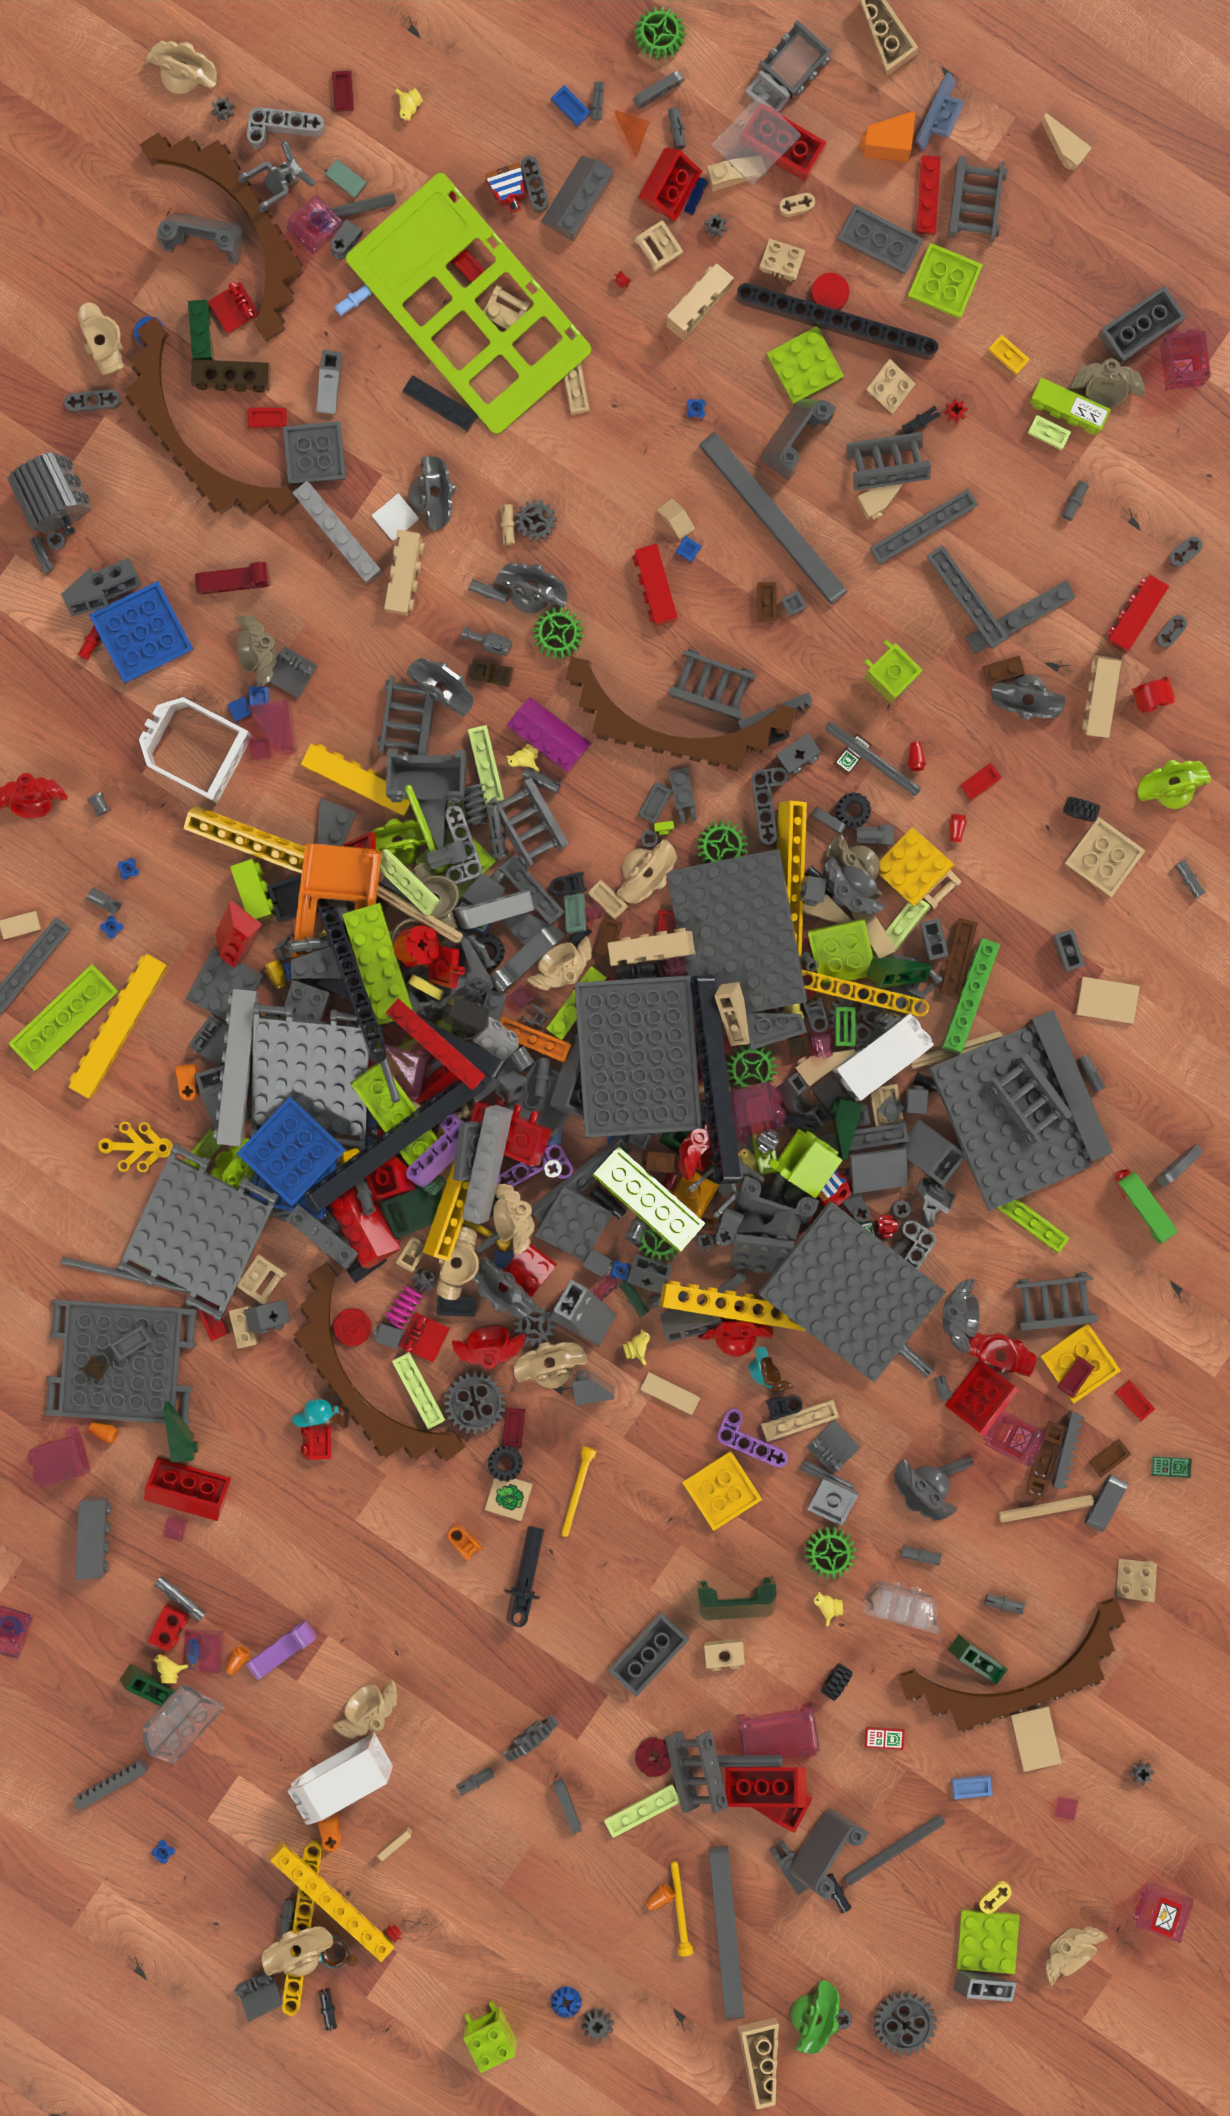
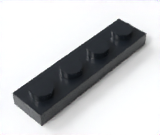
M414 375L411 376L402 391L407 396L466 432H469L478 417L476 413Z

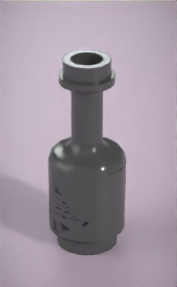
M464 627L461 638L464 640L469 638L483 644L484 650L500 656H508L512 646V641H509L507 637L493 632H488L484 636L470 631V627Z

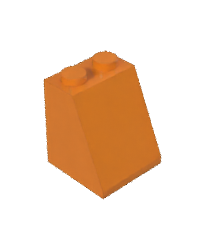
M909 112L868 125L866 132H862L859 150L863 151L862 157L908 162L912 149L916 112Z

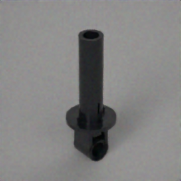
M528 1526L515 1587H510L511 1590L504 1589V1592L511 1595L506 1619L510 1625L515 1627L526 1625L532 1599H540V1596L534 1595L535 1592L532 1591L545 1529ZM519 1612L521 1615L520 1621L515 1623L513 1617Z

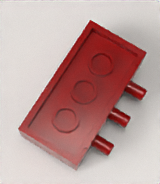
M498 1097L496 1105L503 1107L505 1101ZM476 1102L470 1121H482L486 1108L494 1105L487 1102ZM515 1104L504 1155L529 1166H540L552 1129L536 1123L539 1115L536 1111L531 1112L529 1120L519 1116L522 1106Z

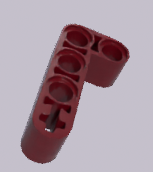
M253 562L249 564V567L194 574L196 593L198 595L271 586L269 566L266 562Z

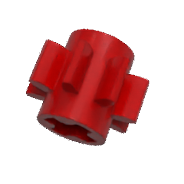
M954 398L952 404L946 403L945 406L948 410H945L943 414L948 415V422L954 420L955 424H957L959 418L962 420L966 418L963 413L967 412L968 408L963 407L964 401L956 402ZM953 408H956V411H959L958 415H956L955 412L952 411Z
M880 1215V1219L875 1221L876 1234H881V1238H892V1233H897V1220L892 1219V1215Z

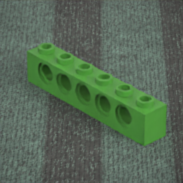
M984 938L979 940L941 1049L957 1055L962 1053L1000 944Z

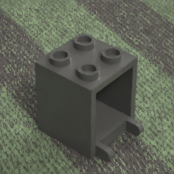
M293 980L284 1007H287V1005L294 1006V1019L325 1022L334 994L329 990L323 991L305 985L303 982L300 983Z

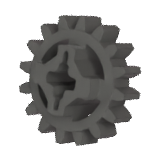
M533 499V504L531 505L528 501L526 502V508L520 506L522 513H516V517L520 518V520H516L515 523L520 525L517 530L518 532L523 531V538L528 535L530 542L533 538H536V541L539 542L540 537L547 540L546 534L553 535L551 528L556 529V525L553 522L557 521V517H552L555 514V510L549 511L550 504L544 506L543 500L537 504L536 500ZM532 509H535L534 512H532V513H527L528 511H530V510H532ZM543 511L548 515L549 520L543 517ZM539 517L540 522H537L536 525L533 524V520ZM523 521L529 524V531L525 528ZM542 528L545 529L544 531L537 533L538 530Z
M535 1304L533 1312L541 1313L542 1315L539 1317L532 1316L531 1314L523 1317L527 1321V1327L524 1330L522 1329L523 1318H518L519 1321L514 1322V1325L518 1326L514 1331L520 1332V1335L525 1333V1344L531 1341L532 1346H534L535 1342L538 1341L540 1345L543 1339L547 1342L549 1341L547 1335L553 1336L554 1333L550 1329L555 1328L556 1325L551 1324L553 1321L549 1319L551 1311L545 1312V1306L538 1309V1304ZM531 1320L534 1322L539 1321V1330L530 1328ZM545 1320H547L548 1322V1328L546 1332L542 1328L543 1322H545ZM530 1333H536L540 1337L533 1338L528 1335Z

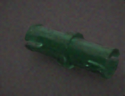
M626 1280L619 1285L628 1299V1304L631 1303L639 1318L650 1311L640 1298L641 1294L636 1292L632 1284L627 1283Z

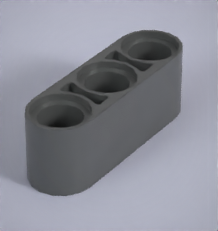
M1109 1474L1084 1523L1103 1532L1121 1501L1128 1483Z

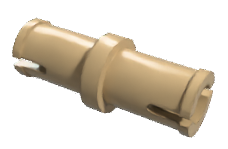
M501 505L502 522L500 527L503 529V545L515 544L514 527H516L513 519V505Z

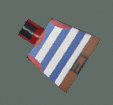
M518 162L485 173L486 182L498 205L504 206L508 204L510 213L520 211L519 200L525 198L520 163Z
M835 1170L816 1199L819 1200L823 1208H825L829 1201L838 1207L851 1196L848 1186L851 1183L850 1170L842 1175Z

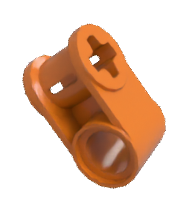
M196 1063L176 1066L179 1094L182 1099L187 1101H193L199 1095L195 1074L198 1073ZM188 1087L193 1090L190 1097L185 1094V1091H188Z
M455 1524L450 1527L448 1532L449 1541L466 1560L470 1561L471 1556L478 1549L481 1550L483 1546L463 1526ZM454 1530H459L462 1536L455 1539L451 1533Z
M338 1812L318 1822L322 1846L328 1852L335 1851L341 1842ZM330 1837H332V1840H336L334 1845H331V1842H327Z

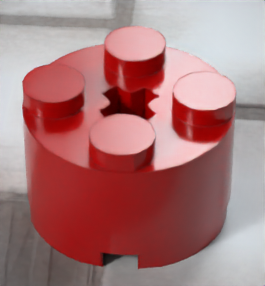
M1168 676L1131 689L1138 710L1142 713L1156 710V705L1161 707L1175 703L1174 698L1176 697Z
M416 926L402 930L394 941V952L397 959L401 960L407 967H416L432 962L439 956V941L436 931L426 926Z

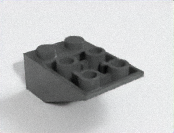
M225 1065L195 1074L214 1130L219 1125V1120H216L217 1108L220 1109L221 1101H218L219 1089L223 1087V1082L220 1081L221 1070L225 1069ZM247 1103L245 1120L251 1118Z
M918 1120L908 1133L909 1141L901 1142L897 1147L906 1148V1158L941 1186H944L965 1159V1155L961 1150L921 1120Z
M570 1280L549 1319L599 1347L617 1314L587 1288Z

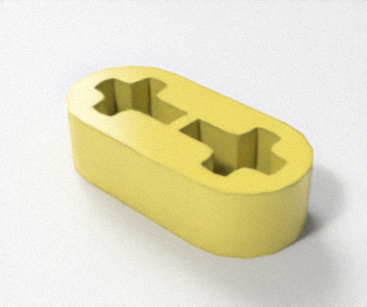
M412 974L408 982L438 1000H441L445 992Z
M998 1881L980 1897L979 1906L984 1913H993L1010 1898L1012 1892L1009 1884L1005 1881ZM1001 1887L1004 1889L1006 1887V1894L1003 1895L1002 1893H1000L996 1897V1895L999 1893L998 1888ZM985 1900L991 1901L992 1906L990 1908L988 1906L984 1907Z

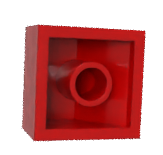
M393 1156L366 1176L368 1187L372 1191V1202L386 1200L415 1190L414 1182L406 1176L408 1168L396 1156Z

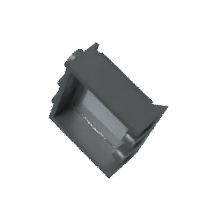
M796 20L788 34L785 33L781 38V42L770 50L768 57L764 61L761 60L759 62L757 70L770 73L778 85H783L788 89L790 97L793 99L795 95L799 97L806 88L804 85L808 81L812 82L818 75L817 70L821 66L824 68L829 63L832 50Z

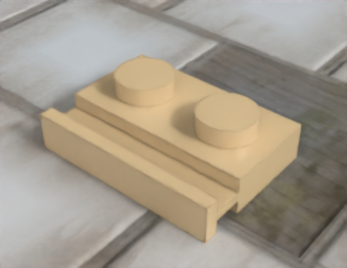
M897 1084L878 1087L870 1093L875 1126L903 1122L902 1112L893 1123L878 1112V1109L888 1096H891L900 1103Z

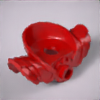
M23 773L17 778L16 782L10 781L4 787H0V810L9 806L12 813L22 818H39L47 815L52 809L51 799L68 801L65 791L55 780H46L44 777L35 779L29 773Z
M708 1124L702 1127V1129L691 1131L679 1147V1154L682 1160L678 1165L681 1174L689 1182H692L697 1168L704 1172L712 1164L707 1158L712 1152Z
M734 1305L736 1311L741 1309V1307ZM720 1317L722 1323L715 1330L709 1329L705 1334L699 1335V1340L701 1342L715 1338L718 1348L723 1353L738 1357L749 1353L753 1349L757 1336L772 1338L773 1330L771 1325Z
M491 1325L471 1332L467 1342L452 1340V1347L456 1356L462 1362L468 1361L470 1364L479 1363L483 1368L493 1369L498 1363H505L510 1357H515L524 1346L526 1336L524 1333L509 1339V1331L505 1327Z
M997 1332L995 1335L977 1333L975 1337H968L971 1353L967 1354L995 1366L994 1369L999 1372L1007 1370L1010 1373L1015 1372L1018 1375L1027 1377L1032 1375L1036 1364V1355L1024 1346V1342L1017 1339L1012 1340L1008 1336ZM998 1350H1003L1006 1353L1004 1361L997 1359L996 1353Z

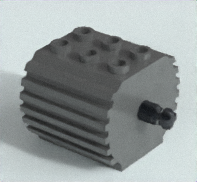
M54 452L44 453L21 464L20 467L10 472V476L6 477L31 530L48 533L60 528H66L65 536H71L76 532L75 528H70L71 524L91 512L90 498L81 487L82 481L77 474L75 475L72 469L74 465L69 457Z

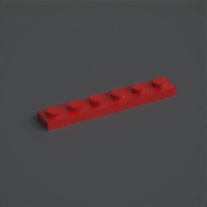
M399 998L385 1012L472 1091L486 1077Z

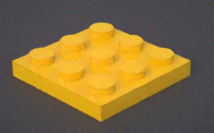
M912 827L879 861L880 869L878 875L911 905L916 907L955 865Z
M1088 1323L1040 1355L1058 1383L1062 1380L1078 1355L1095 1366L1075 1397L1071 1398L1068 1396L1073 1404L1121 1371Z
M731 1450L682 1481L713 1531L762 1500Z

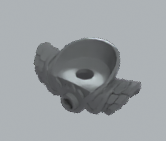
M426 456L421 457V474L412 482L408 496L412 506L425 514L428 528L430 530H438L445 527L450 521L452 510L451 497L455 494V484L451 483L449 479V470L443 459ZM430 487H437L439 489V496L432 497Z
M509 563L497 575L496 584L510 588L512 603L524 613L539 612L548 603L564 607L567 602L566 585L556 576L546 573L544 567L540 564L527 566L522 563ZM535 582L538 588L531 586L528 583Z
M420 658L408 667L407 676L415 683H418L419 687L425 690L432 700L440 701L443 706L450 707L452 711H455L460 716H464L470 711L474 698L467 689L464 678L460 674L452 672L444 662H431L428 659ZM442 683L445 686V691L442 692L439 688L435 687V684Z
M1033 674L1022 675L1012 683L997 682L993 685L991 691L992 701L996 706L1007 711L1017 712L1020 714V718L1028 720L1035 716L1039 718H1057L1065 705V697L1063 695L1048 691L1045 682ZM1026 694H1031L1034 697V701L1030 705L1023 703V697Z
M833 856L829 858L825 864L823 878L827 879V886L833 890V899L837 905H845L853 912L867 914L878 913L885 908V904L871 898L878 889L876 882L870 875L854 866L840 868Z
M487 1257L479 1260L478 1272L473 1278L477 1284L478 1294L484 1299H488L492 1303V1307L498 1312H507L517 1318H523L531 1314L535 1308V1302L515 1282L514 1276L509 1272H503L501 1267H496L495 1263L491 1262ZM500 1282L509 1287L507 1292L500 1291Z
M966 1279L957 1284L954 1293L945 1301L943 1308V1330L951 1337L950 1343L964 1353H971L967 1336L975 1337L979 1327L978 1298L971 1294L976 1279Z
M906 1459L898 1463L893 1482L899 1494L905 1497L907 1509L912 1512L919 1511L922 1516L929 1517L933 1521L947 1518L957 1511L958 1508L944 1500L950 1488L949 1480L944 1472L932 1466H922L913 1470Z

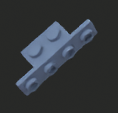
M946 73L944 79H942L938 93L932 100V106L924 117V123L917 132L915 142L921 150L926 149L932 134L946 138L950 137L965 104L961 99L950 97L956 84L951 73Z

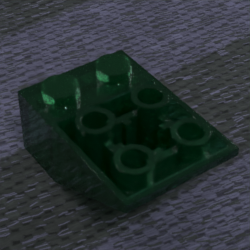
M420 1187L382 1202L395 1239L433 1223L442 1197L440 1188L433 1194Z

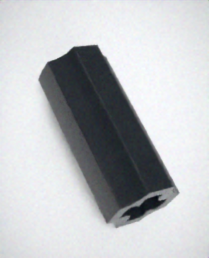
M384 1259L370 1269L362 1267L358 1261L346 1271L352 1280L357 1283L387 1262V1259Z

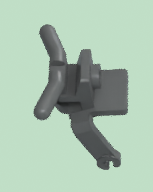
M287 141L281 143L288 161L287 163L283 162L279 168H276L270 162H264L238 176L239 182L244 183L262 171H268L263 182L274 197L259 205L258 209L261 213L286 198L289 190L288 187L299 182L298 177L311 187L315 185V180L297 165V161Z
M739 1157L741 1179L746 1174L759 1183H763L764 1177L752 1170L747 1164L745 1165ZM714 1167L710 1168L697 1182L688 1188L690 1192L694 1191L712 1172L714 1175L709 1180L718 1184L715 1178ZM723 1184L717 1188L724 1197L730 1192H733V1195L713 1214L715 1218L719 1217L724 1212V1209L739 1196L740 1190L735 1186L736 1184Z

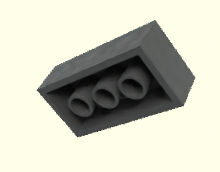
M1163 286L1103 327L1098 336L1112 357L1122 365L1181 325L1186 316L1167 288Z
M659 1610L608 1666V1671L637 1697L689 1641V1635L662 1610Z

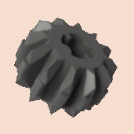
M597 2007L594 2008V2013L588 2010L587 2016L582 2017L584 2023L581 2025V2029L586 2030L584 2036L591 2035V2041L598 2037V2042L602 2041V2036L608 2039V2033H613L611 2026L614 2025V2020L610 2019L611 2013L605 2014L604 2008L598 2012ZM595 2022H599L600 2027H596Z

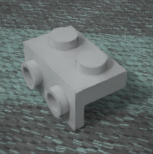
M761 70L758 73V77L745 91V94L758 105L762 103L779 113L789 102V91L785 86L778 85L770 73H764Z
M491 1017L487 1018L486 1026L474 1036L475 1043L502 1061H505L518 1049L519 1038L516 1033L511 1030L509 1031L501 1022Z

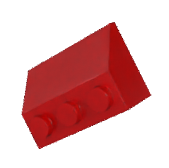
M664 147L638 199L650 209L676 221L702 170L679 149Z
M232 901L228 904L215 935L219 957L225 963L235 968L248 955L262 924Z

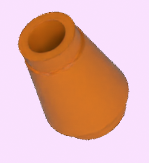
M92 1422L88 1432L106 1444H113L118 1437L119 1430L112 1425Z
M241 1645L233 1648L225 1671L230 1675H235L250 1659V1651Z
M660 1885L646 1901V1905L649 1910L654 1911L672 1902L675 1894L669 1885Z

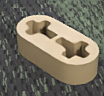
M810 193L786 197L780 202L779 211L784 217L808 213L815 206V198ZM804 199H807V201H811L809 207H806L805 204H801L803 203ZM786 203H788L789 206H793L791 207L790 211H787V209H783Z

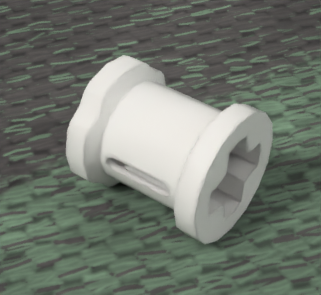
M550 1160L545 1164L544 1170L547 1176L553 1178L559 1176L562 1166L557 1160ZM555 1163L557 1164L558 1172L551 1174L549 1173L548 1165L552 1166Z

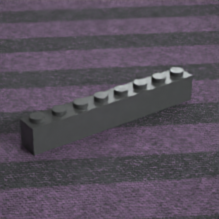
M1054 1010L1030 1019L1031 1024L1029 1026L1033 1035L1036 1034L1038 1038L1036 1042L1040 1052L1044 1053L1046 1067L1048 1070L1051 1069L1053 1077H1051L1055 1088L1058 1087L1061 1093L1059 1095L1073 1114L1068 1120L1070 1124L1073 1123L1076 1129L1073 1132L1077 1141H1081L1083 1146L1081 1151L1084 1158H1088V1161H1094L1113 1153Z

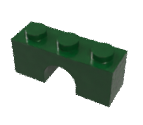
M207 299L188 301L192 359L214 360L213 342L210 333V305Z

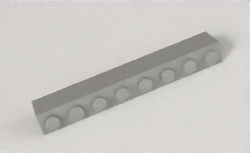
M233 989V993H229L228 1004H231V1012H227L226 1023L229 1024V1031H225L224 1036L227 1050L223 1051L222 1055L225 1069L221 1070L220 1081L223 1082V1087L219 1089L218 1101H221L220 1109L217 1108L216 1120H219L218 1128H215L214 1139L217 1140L216 1144L242 1146L253 1047V1005L258 1000L257 991Z

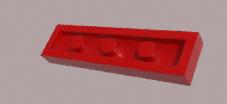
M921 156L916 234H936L941 156Z

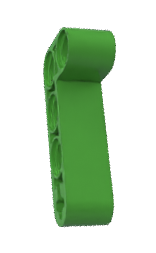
M1134 1171L1118 1182L1124 1194L1150 1228L1149 1232L1159 1244H1163L1178 1233L1171 1220Z

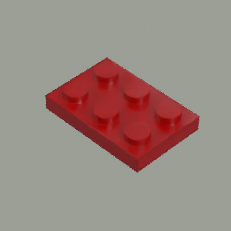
M530 1243L525 1251L514 1256L503 1272L512 1274L515 1282L524 1289V1292L529 1297H532L557 1264ZM500 1282V1291L507 1292L509 1287Z

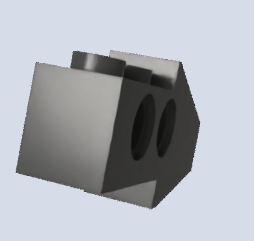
M126 558L93 573L92 568H89L61 593V596L70 615L75 616L109 607L107 600L137 588L142 584L130 558Z

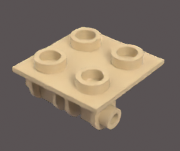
M769 239L759 270H762V273L765 272L771 275L774 272L773 276H776V273L780 274L779 278L783 275V278L790 280V282L792 280L796 281L806 250Z
M889 359L867 387L866 394L871 398L874 396L893 414L915 383Z
M1119 1558L1116 1597L1155 1602L1157 1563Z

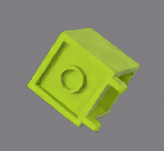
M885 639L883 644L889 650L874 665L868 659L864 660V663L870 668L864 678L892 704L919 677L923 670L896 643L892 645Z
M799 1129L777 1160L770 1159L768 1164L787 1180L816 1198L838 1168L842 1159L837 1156L839 1152L822 1139L820 1140L808 1130L805 1133Z
M493 2001L489 2002L492 2011L472 2020L469 2013L464 2014L468 2023L465 2024L463 2039L480 2073L516 2056L517 2040L501 2007L496 2008Z

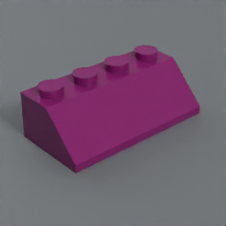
M531 697L517 710L506 725L510 731L536 748L539 753L567 774H569L591 745L589 741Z

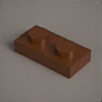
M757 582V622H776L777 584L776 582Z
M1020 655L982 667L987 685L1025 674Z

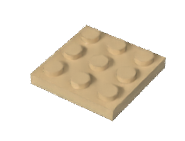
M1097 817L1096 822L1092 824L1064 864L1111 898L1145 850L1103 819Z

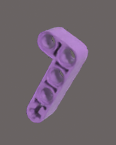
M451 1113L440 1122L445 1133L409 1166L406 1171L408 1179L418 1186L424 1187L456 1159L460 1122H463L461 1119Z
M551 1145L545 1149L542 1158L544 1164L541 1168L529 1166L521 1162L501 1173L497 1185L502 1181V1176L508 1178L511 1176L509 1172L512 1171L513 1177L517 1182L514 1183L512 1179L508 1182V1185L514 1187L544 1170L545 1164L550 1160H557L561 1165L566 1164L569 1166L570 1172L568 1175L559 1174L558 1177L562 1179L569 1178L572 1175L573 1167L562 1147ZM552 1148L560 1150V1156L556 1159L551 1158L549 1154ZM554 1163L552 1167L555 1172H558L557 1164ZM520 1166L527 1170V1174L523 1178L518 1177L516 1174V1169Z
M729 1408L725 1412L717 1431L719 1441L724 1445L775 1467H784L788 1463V1455L785 1450L740 1431L739 1427L743 1419L742 1413L737 1408ZM730 1413H738L739 1419L736 1422L729 1421L728 1416ZM724 1430L731 1432V1437L727 1440L722 1439L720 1436ZM747 1438L749 1440L748 1446H739V1440ZM760 1445L767 1448L766 1453L763 1455L756 1453V1449ZM771 1449H773L772 1453L779 1456L782 1453L784 1459L776 1462V1458L770 1455Z
M304 1620L251 1659L246 1666L256 1680H259L299 1649L308 1646L316 1639L317 1634L307 1620Z

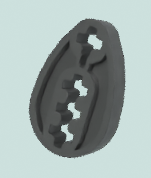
M1197 1144L1193 1145L1156 1177L1157 1183L1161 1187L1170 1184L1202 1154L1203 1150Z

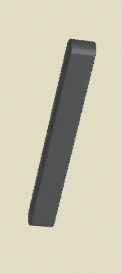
M728 1845L709 1847L725 2020L745 2018Z

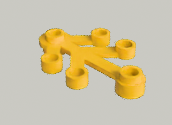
M122 1122L119 1129L122 1133H126L134 1143L113 1142L109 1138H104L98 1143L99 1151L104 1154L111 1153L113 1150L134 1151L128 1158L118 1163V1169L122 1172L128 1171L130 1166L144 1152L154 1151L145 1161H140L137 1164V1169L140 1172H147L150 1165L159 1157H168L173 1147L170 1140L166 1138L160 1139L147 1122L141 1123L138 1129L142 1134H146L154 1144L145 1143L132 1129V1125L129 1122ZM124 1124H127L129 1126V1129L127 1131H124L122 1129V1126ZM144 1124L148 1126L146 1132L142 1131V1125ZM104 1142H107L109 1144V1148L107 1150L103 1149L102 1147ZM162 1144L166 1145L167 1147L166 1151L164 1152L160 1150V1146ZM123 1162L127 1163L125 1170L121 1168ZM141 1163L146 1164L147 1168L145 1170L140 1168Z

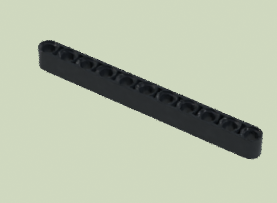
M743 283L737 289V301L747 307L814 327L817 326L821 329L925 360L934 358L938 350L937 341L927 336L749 283ZM742 291H748L750 293V296L744 298L740 295V293ZM765 296L769 301L761 303L759 297ZM785 302L787 307L781 309L777 306V303ZM797 307L804 308L805 313L798 314L795 311V309ZM817 312L821 313L824 318L817 320L814 314ZM839 318L842 324L835 325L832 320ZM856 323L860 326V329L854 331L850 325ZM876 329L879 334L877 336L870 335L869 330ZM893 334L896 336L897 340L891 342L888 340L887 336ZM907 340H912V341H914V342H915V346H914V347H909V346H907V345H906V341H907ZM930 345L934 351L928 353L924 350V346Z
M320 898L317 900L316 908L368 1055L373 1062H383L387 1057L385 1041L334 899ZM376 1049H381L379 1052H374Z
M713 975L692 976L690 987L715 1178L719 1185L737 1184L740 1182L741 1172L720 1013L715 999L717 992L716 982Z
M342 979L313 981L349 1001ZM420 1017L482 1073L497 1080L506 1062ZM395 1021L389 1022V1023L393 1024L394 1026H396V1027H398V1028L404 1030V1029H403L401 1026H399Z
M458 1078L305 1192L304 1198L315 1212L322 1210L480 1093L486 1087V1084L482 1080L472 1091Z

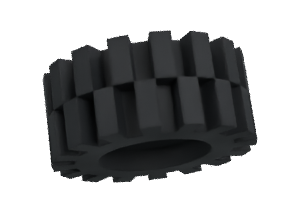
M852 792L845 794L836 806L838 820L843 822L848 828L862 826L871 815L870 802L861 793ZM856 803L860 806L861 813L858 817L848 816L846 813L848 804Z
M1067 797L1063 813L1084 821L1096 822L1100 806L1087 800Z
M492 934L478 936L476 940L480 944H490L495 948V955L491 958L495 965L487 969L500 965L505 955L502 941ZM479 955V959L481 960L482 964H484L481 956Z
M499 1446L489 1456V1473L493 1475V1478L499 1479L501 1482L514 1480L522 1470V1455L512 1446ZM503 1456L509 1457L513 1462L512 1468L508 1471H503L498 1467V1460Z
M838 1663L824 1681L821 1693L835 1701L848 1685L853 1671Z

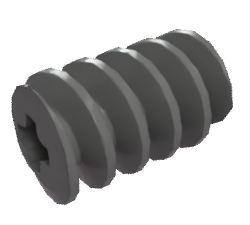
M477 784L465 788L467 796L464 797L463 801L469 803L464 805V809L470 810L465 815L471 817L467 820V824L475 826L489 823L488 820H485L488 817V813L484 812L487 807L482 804L487 801V798L481 797L486 791L480 790V787L485 784Z

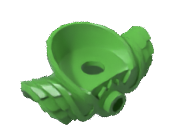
M826 1980L819 1981L815 1994L799 1997L791 2007V2022L801 2034L796 2046L797 2051L809 2054L819 2053L827 2045L829 2036L838 2031L839 2024L836 2017L839 2013L840 1997L837 1989ZM820 2014L821 2021L818 2024H816L818 2016Z

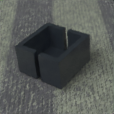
M302 875L267 885L272 902L279 904L273 905L279 923H285L297 918Z

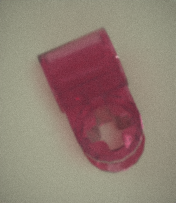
M830 1032L810 1035L812 1051L817 1058H827L833 1055Z

